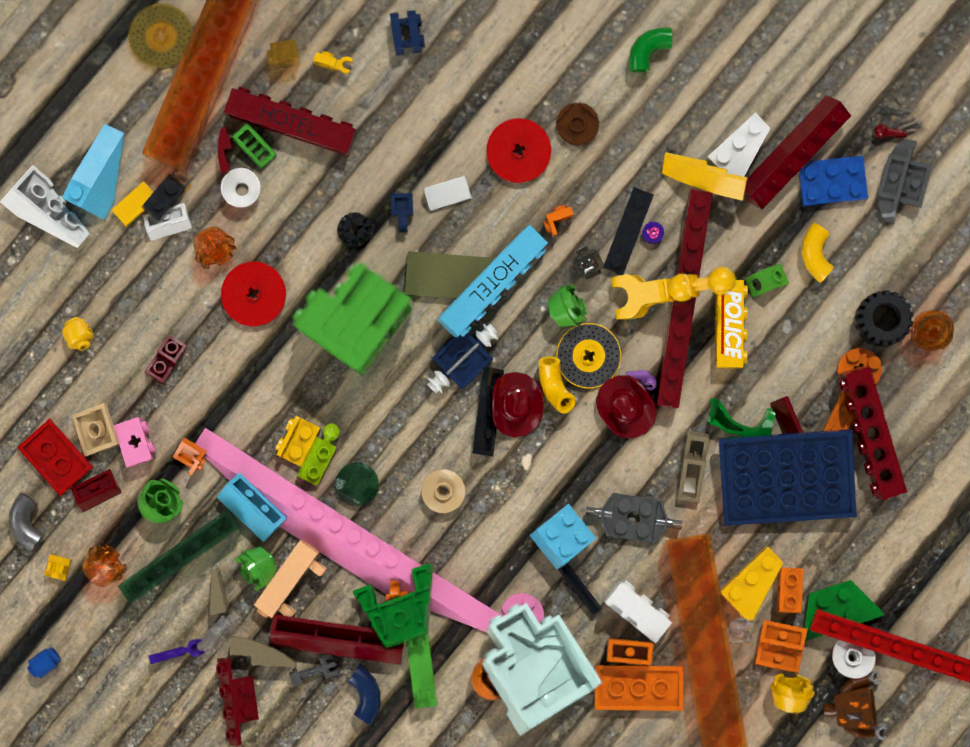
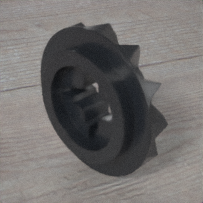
M359 212L348 213L339 221L337 233L340 240L347 246L359 247L364 245L371 237L372 226L368 218ZM351 221H353V223H355L357 227L364 226L363 228L357 231L358 238H356L352 232L345 233V231H348V229L351 228Z

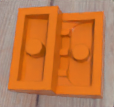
M764 620L755 665L798 674L807 629Z

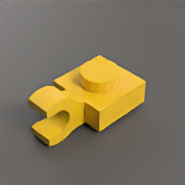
M322 51L321 54L316 52L313 60L317 66L335 71L339 70L343 74H350V70L343 67L344 63H353L351 57L346 56L337 60V58H334V54Z

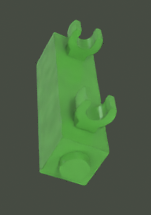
M425 634L406 641L415 709L437 706L429 634Z

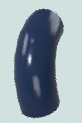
M359 664L347 682L359 694V704L353 714L366 724L372 726L381 707V691L375 677Z

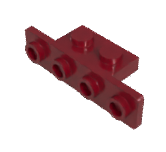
M218 658L216 672L220 678L221 686L219 687V693L223 699L224 708L222 709V715L224 720H226V740L230 746H241L242 739L239 723L259 720L253 676L233 679L230 658Z

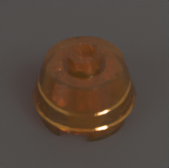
M218 226L209 227L201 231L193 240L195 260L205 269H209V265L216 263L219 266L227 263L233 257L232 251L237 249L234 238Z
M925 310L914 319L910 331L911 339L918 348L924 351L943 350L953 339L954 325L946 313L938 310Z
M98 543L95 547L89 549L82 564V570L93 584L105 587L121 580L127 570L126 564L122 565L118 559L120 554L114 548L107 544L102 547Z

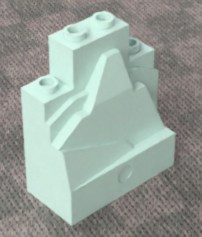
M527 603L521 607L519 604H516L507 610L509 614L501 617V615H498L489 621L491 625H489L486 631L497 649L495 648L485 655L486 659L482 663L489 675V679L508 707L506 715L520 736L591 693L602 683L561 617L557 615L552 618L550 615L540 621L539 624Z

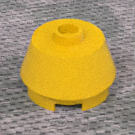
M784 673L776 675L774 682L770 685L775 707L788 713L805 711L814 696L813 686L810 685L811 680L795 674V678L784 677Z

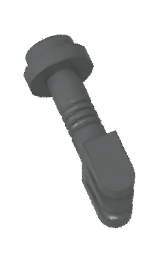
M328 654L319 657L321 664L310 669L308 668V670L305 669L298 672L297 668L292 669L293 672L289 673L292 684L300 686L302 685L301 680L323 672L326 679L340 674L339 669L332 672L329 669L337 666L336 661L327 663V660L335 656Z

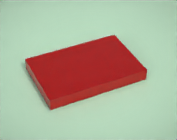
M50 418L17 447L59 496L64 495L94 468Z

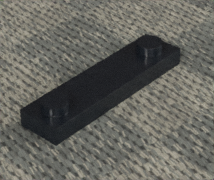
M633 187L603 269L619 275L624 274L654 194Z
M483 367L472 454L493 456L497 428L494 425L492 414L493 388L496 380L504 375V370Z

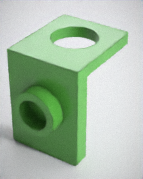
M781 264L763 269L745 278L753 298L789 284ZM755 278L761 282L760 290H756L753 285Z

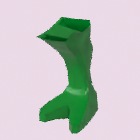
M717 398L710 399L711 410L707 422L711 425L718 426L725 433L742 436L771 435L775 419L773 409L767 408L759 423L754 427H749L733 420L720 400Z

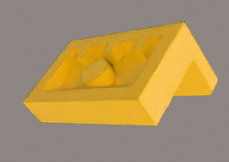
M298 416L295 419L290 418L285 428L288 432L284 439L280 438L275 448L278 450L277 455L301 467L321 428Z

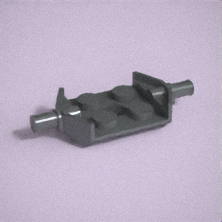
M612 493L602 508L586 507V510L594 511V513L586 512L585 515L600 518L606 536L656 543L666 528L680 530L682 526L673 525V523L682 524V520L669 519L662 500ZM634 511L639 514L640 519L638 523L630 524L628 522L627 516L630 512Z

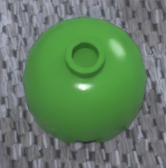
M159 479L158 481H149L141 489L137 502L141 515L147 521L164 524L173 520L180 513L183 499H180V491L172 482Z

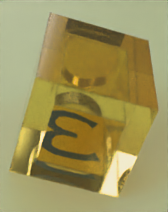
M296 40L270 43V50H267L268 63H272L274 69L300 65Z

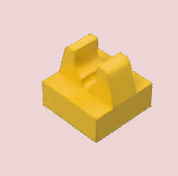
M49 554L44 575L66 581L72 559Z

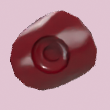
M519 372L506 373L496 380L493 388L492 414L494 425L502 435L514 438L528 435L539 426L543 417L544 396L542 388L537 380L527 374Z
M618 375L608 379L600 387L596 397V405L600 417L607 427L621 438L641 436L647 433L655 424L658 412L653 399L644 386L630 375Z

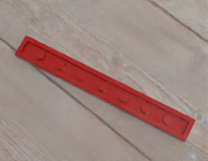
M819 609L815 610L809 629L811 631L970 683V659Z

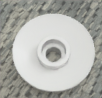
M838 640L833 648L832 659L836 669L845 677L851 679L862 678L873 669L875 652ZM849 654L853 655V662L848 659Z

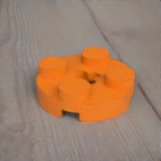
M864 348L852 349L840 358L837 365L839 379H841L839 373L854 369V366L858 367L861 364L871 367L875 384L880 380L882 373L881 361L872 351ZM857 386L855 391L862 392L861 386Z

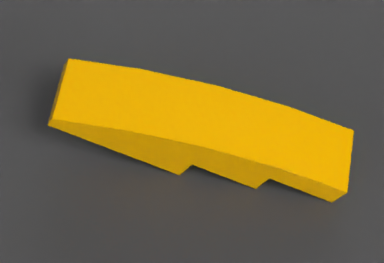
M665 153L662 174L695 188L742 201L745 196L747 177L728 174V169L709 166L708 161Z

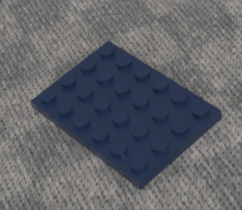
M851 429L718 438L724 526L857 517Z

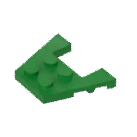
M427 563L411 569L416 588L414 592L379 605L377 604L374 586L367 585L353 590V595L360 602L363 611L371 620L372 626L386 647L389 648L428 634L433 577L432 564Z

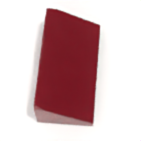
M785 396L770 403L782 434L803 432L789 397Z
M111 469L71 488L75 501L83 512L122 493Z

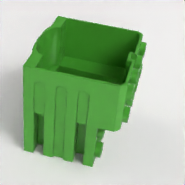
M359 262L358 265L353 264L347 272L349 278L344 284L340 282L333 292L336 294L334 298L320 288L317 292L312 290L306 299L308 304L305 309L299 308L292 319L295 321L293 325L300 332L364 377L411 312L414 305L409 296L400 292L391 283L386 282L377 273L372 272L367 266Z

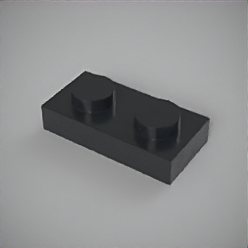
M168 174L141 208L159 221L186 187L171 174Z

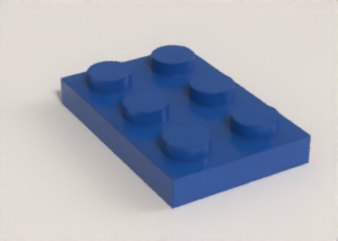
M863 156L809 161L799 171L802 206L868 199Z

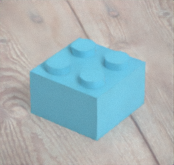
M569 504L529 535L556 569L565 565L596 539Z

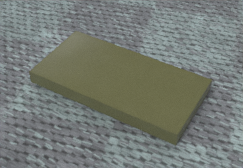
M408 251L405 294L410 296L456 299L495 258Z

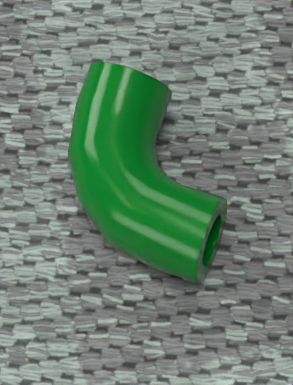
M672 28L647 30L637 37L630 49L628 71L635 73L649 72L652 53L659 49H672Z

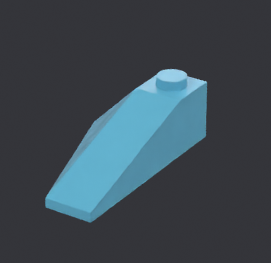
M104 124L71 178L62 196L65 201L106 220L116 197L119 164L125 135L123 132Z

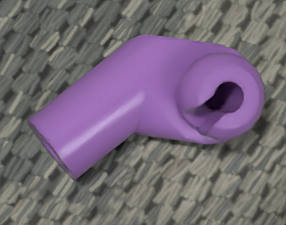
M647 370L626 372V375H630L638 380L646 390L652 391L656 388L657 381Z

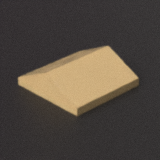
M106 402L72 415L84 457L108 450L119 444Z

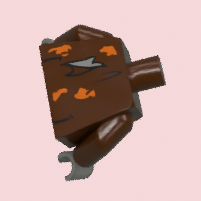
M872 671L868 676L849 680L840 687L839 693L834 696L835 703L824 704L825 717L836 716L837 725L843 727L847 733L857 738H874L875 736L881 740L887 738L885 735H879L881 729L887 728L883 725H877L873 685H870L882 682V680L874 681L873 675L880 673L879 671Z

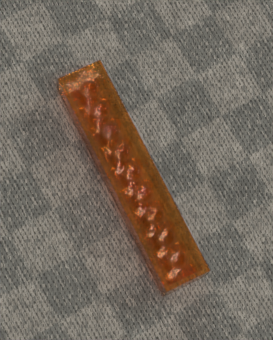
M206 0L142 151L145 158L186 174L258 0Z

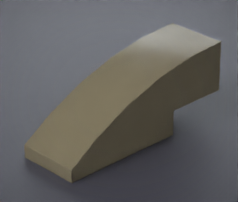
M687 430L677 500L699 503L709 444L708 433Z
M230 637L229 655L251 656V665L297 666L295 659L267 643L246 637Z

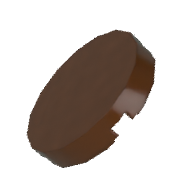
M585 103L568 104L561 109L557 116L556 128L558 135L564 142L573 146L588 144L598 133L599 119L597 113Z

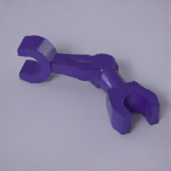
M197 638L189 641L188 647L184 648L182 646L149 655L150 664L183 656L185 653H190L193 657L201 656L205 652L204 650L199 651L197 644L202 642V640Z

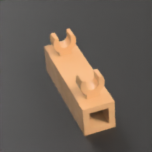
M303 539L300 540L254 604L257 607L256 611L265 618L268 616L272 618L278 611L284 616L293 617L296 610L284 602L308 568L320 577L327 568L315 560L320 551Z

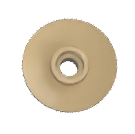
M442 469L432 472L426 477L422 485L423 501L431 510L438 513H449L456 510L462 504L465 497V486L462 479L450 470ZM442 487H445L448 490V493L445 496H442L439 493V490Z

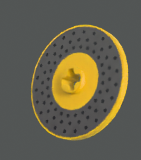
M583 323L580 326L570 328L561 337L557 346L556 357L560 359L561 374L568 382L581 388H596L602 386L617 373L621 362V349L616 337L607 328L594 323ZM586 350L588 352H594V355H592V361H589L588 359H583Z

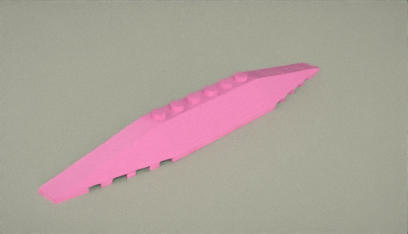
M207 428L204 429L195 443L207 450L204 457L229 481L238 473H241L287 517L280 526L282 529L300 540L303 539L320 551V553L385 594H390L389 589L391 587L389 581L395 580L399 581L401 592L408 591L409 594L416 590L411 569L422 566V564L381 540ZM433 572L430 611L487 632L486 629L491 625L489 621L500 614Z

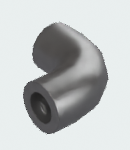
M20 492L9 511V528L13 538L32 553L44 537V534L36 530L30 522V517L38 503L25 493Z

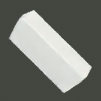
M465 176L424 188L430 211L471 199Z
M185 203L170 207L159 221L150 214L143 215L146 232L151 241L192 228Z

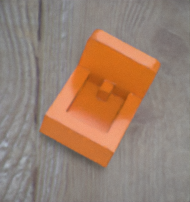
M565 205L553 208L552 213L546 214V221H543L547 234L551 233L552 237L557 236L554 223L572 218L574 214L571 206L566 208Z
M184 437L173 458L190 467L191 469L188 474L192 476L194 471H200L206 462L203 457L207 450Z

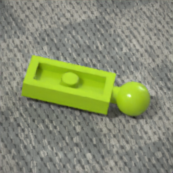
M329 423L323 428V440L315 437L296 476L318 486L337 448L330 444L331 441L336 440L340 435V429L336 424Z

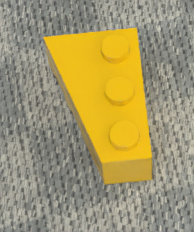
M765 546L718 592L748 624H751L783 562L769 547Z

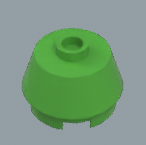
M572 284L561 286L548 298L549 314L560 327L580 326L581 322L587 320L584 316L587 314L583 298L579 299L574 293L577 288Z
M262 547L241 551V555L235 558V562H240L241 568L238 569L248 585L250 583L255 585V591L266 588L277 573L273 556Z

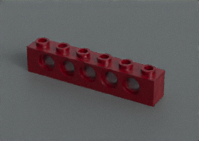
M861 366L839 373L841 378L839 379V386L845 392L847 398L845 406L853 418L851 426L854 433L858 435L859 442L857 445L859 452L864 455L866 462L864 463V469L866 474L870 475L872 482L870 490L873 496H876L877 499L885 500L906 493V485L871 367ZM857 386L862 388V395L860 397H857L855 394ZM864 407H867L869 410L866 418H863L861 415ZM870 428L875 430V435L872 439H869L867 435ZM879 448L881 451V456L879 459L876 460L874 458V452L876 449ZM885 469L887 471V477L885 480L882 481L880 478V473L882 470Z

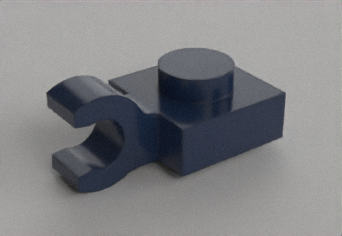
M412 193L391 194L392 217H398L399 232H408L407 216H414Z

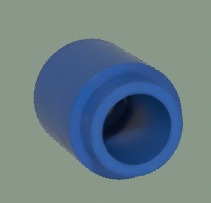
M53 647L45 648L28 661L29 666L27 668L33 677L43 678L58 667V663L62 660Z

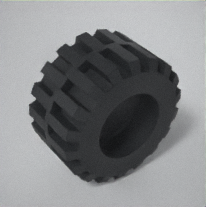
M884 290L882 292H875L860 303L861 305L857 307V315L855 316V321H857L855 326L861 332L859 334L861 338L864 337L867 343H873L874 346L886 347L902 341L911 331L910 327L913 326L914 322L911 321L912 317H914L913 312H910L909 309L911 305L905 302L906 298L904 296L900 297L897 292L891 293L890 290ZM879 306L888 307L895 315V325L890 331H881L874 325L873 312Z

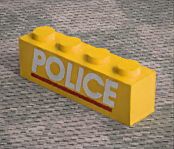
M736 280L732 291L725 295L715 293V368L742 369L743 364H747V351H744V342H747L748 334L747 329H744V320H747L748 309L744 307V299L748 297V286H744V280Z

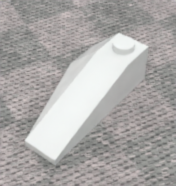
M32 165L8 191L0 203L17 217L78 248L89 235V232L75 213L70 212L64 205L65 200L62 198V195L58 196L53 190V183L50 179Z

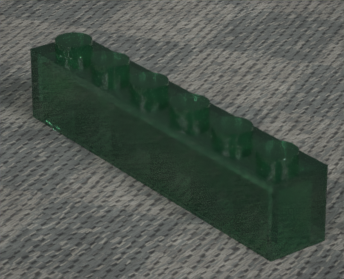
M230 510L224 511L120 583L118 588L129 604L135 603L242 528Z

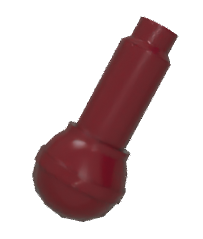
M878 124L874 129L875 136L880 139L885 137H907V131L889 128L884 124Z

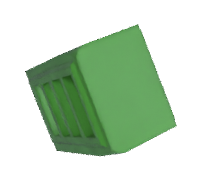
M245 123L230 137L260 169L277 155L248 123ZM248 131L250 135L241 141L239 138ZM254 137L256 141L247 148L245 145ZM261 144L263 147L253 154L251 151ZM267 150L268 154L259 161L257 158Z

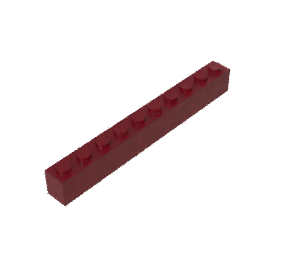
M695 189L689 191L676 275L691 274L697 275L698 278L700 277L713 194L711 192ZM692 297L684 302H671L656 406L672 409L679 408L696 297Z

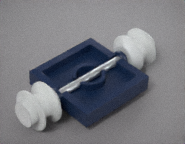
M483 324L484 330L482 332L476 330L477 340L469 333L463 337L461 335L453 337L432 358L444 370V374L440 371H434L435 377L433 379L427 378L430 381L427 385L435 393L440 391L443 394L442 387H450L447 377L451 378L463 390L483 370V367H487L494 360L482 348L483 344L491 347L490 341L492 339L498 340L496 336L498 331L491 324L488 326Z

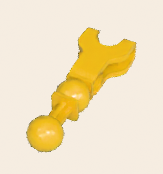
M718 267L712 270L707 277L698 278L697 275L678 274L671 279L666 278L646 282L639 275L625 274L612 277V287L624 288L628 294L626 305L615 310L616 319L641 318L652 305L671 301L684 302L692 297H699L700 291L711 289L718 295H725L734 288L736 282L735 275L726 267Z

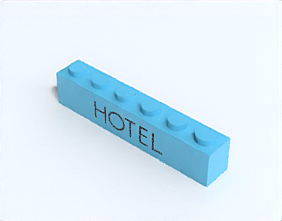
M531 225L526 226L436 320L454 337L466 335L472 328L470 326L474 319L479 321L487 313L484 309L489 304L493 306L502 297L499 293L504 288L509 290L516 283L514 278L519 273L523 275L531 267L529 262L534 257L539 259L545 253L546 249L544 247L548 242Z

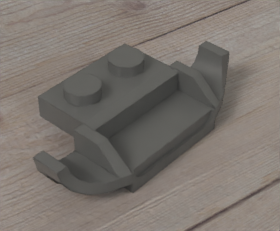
M904 139L895 146L888 156L878 192L879 207L884 222L895 224L896 213L900 203L922 208L933 165L913 161L912 155L918 141Z

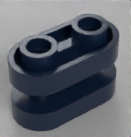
M415 10L407 11V18L400 19L398 12L390 13L396 56L405 55L404 48L412 47L413 54L421 53V48H425L424 35H419L418 27L422 26L420 13L416 14ZM409 26L411 39L402 40L401 27Z

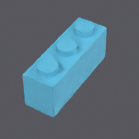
M238 473L230 480L217 496L263 543L287 519L241 473Z

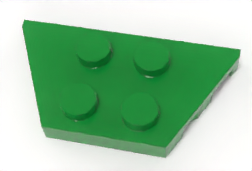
M852 580L808 593L807 611L805 612L804 628L807 629L805 641L824 636L809 630L816 609L858 623L884 616V613Z

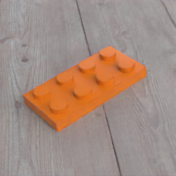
M595 665V672L602 681L595 689V710L683 711V666Z

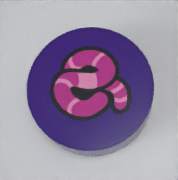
M649 222L642 230V237L649 244L660 242L664 236V229L658 222Z

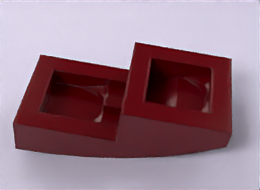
M226 127L221 128L218 139V160L223 176L231 171L226 153L234 151Z

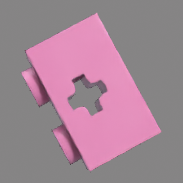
M137 417L113 425L126 467H133L155 460L154 454H156V449L153 441L149 442L147 434L150 433L146 420L143 421L142 418ZM134 436L141 439V442L138 443L139 447L132 445V442L135 440Z

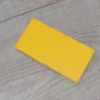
M143 181L112 209V212L127 227L145 211L141 207L152 195L153 191Z

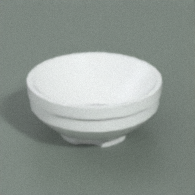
M233 169L222 180L221 193L223 198L234 207H248L256 202L260 195V181L248 169ZM239 184H246L249 190L246 195L240 196L236 193V187Z

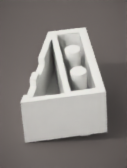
M755 112L717 147L705 161H708L710 166L728 169V174L744 177L770 127Z
M627 580L624 583L618 581L603 602L653 642L657 643L672 624L668 620L670 615L661 608L657 611L652 607L653 601L644 594L641 597L634 592L636 588Z

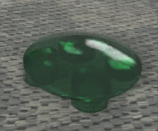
M355 462L344 466L339 471L335 481V488L342 501L352 506H362L375 498L379 489V480L376 472L370 466Z

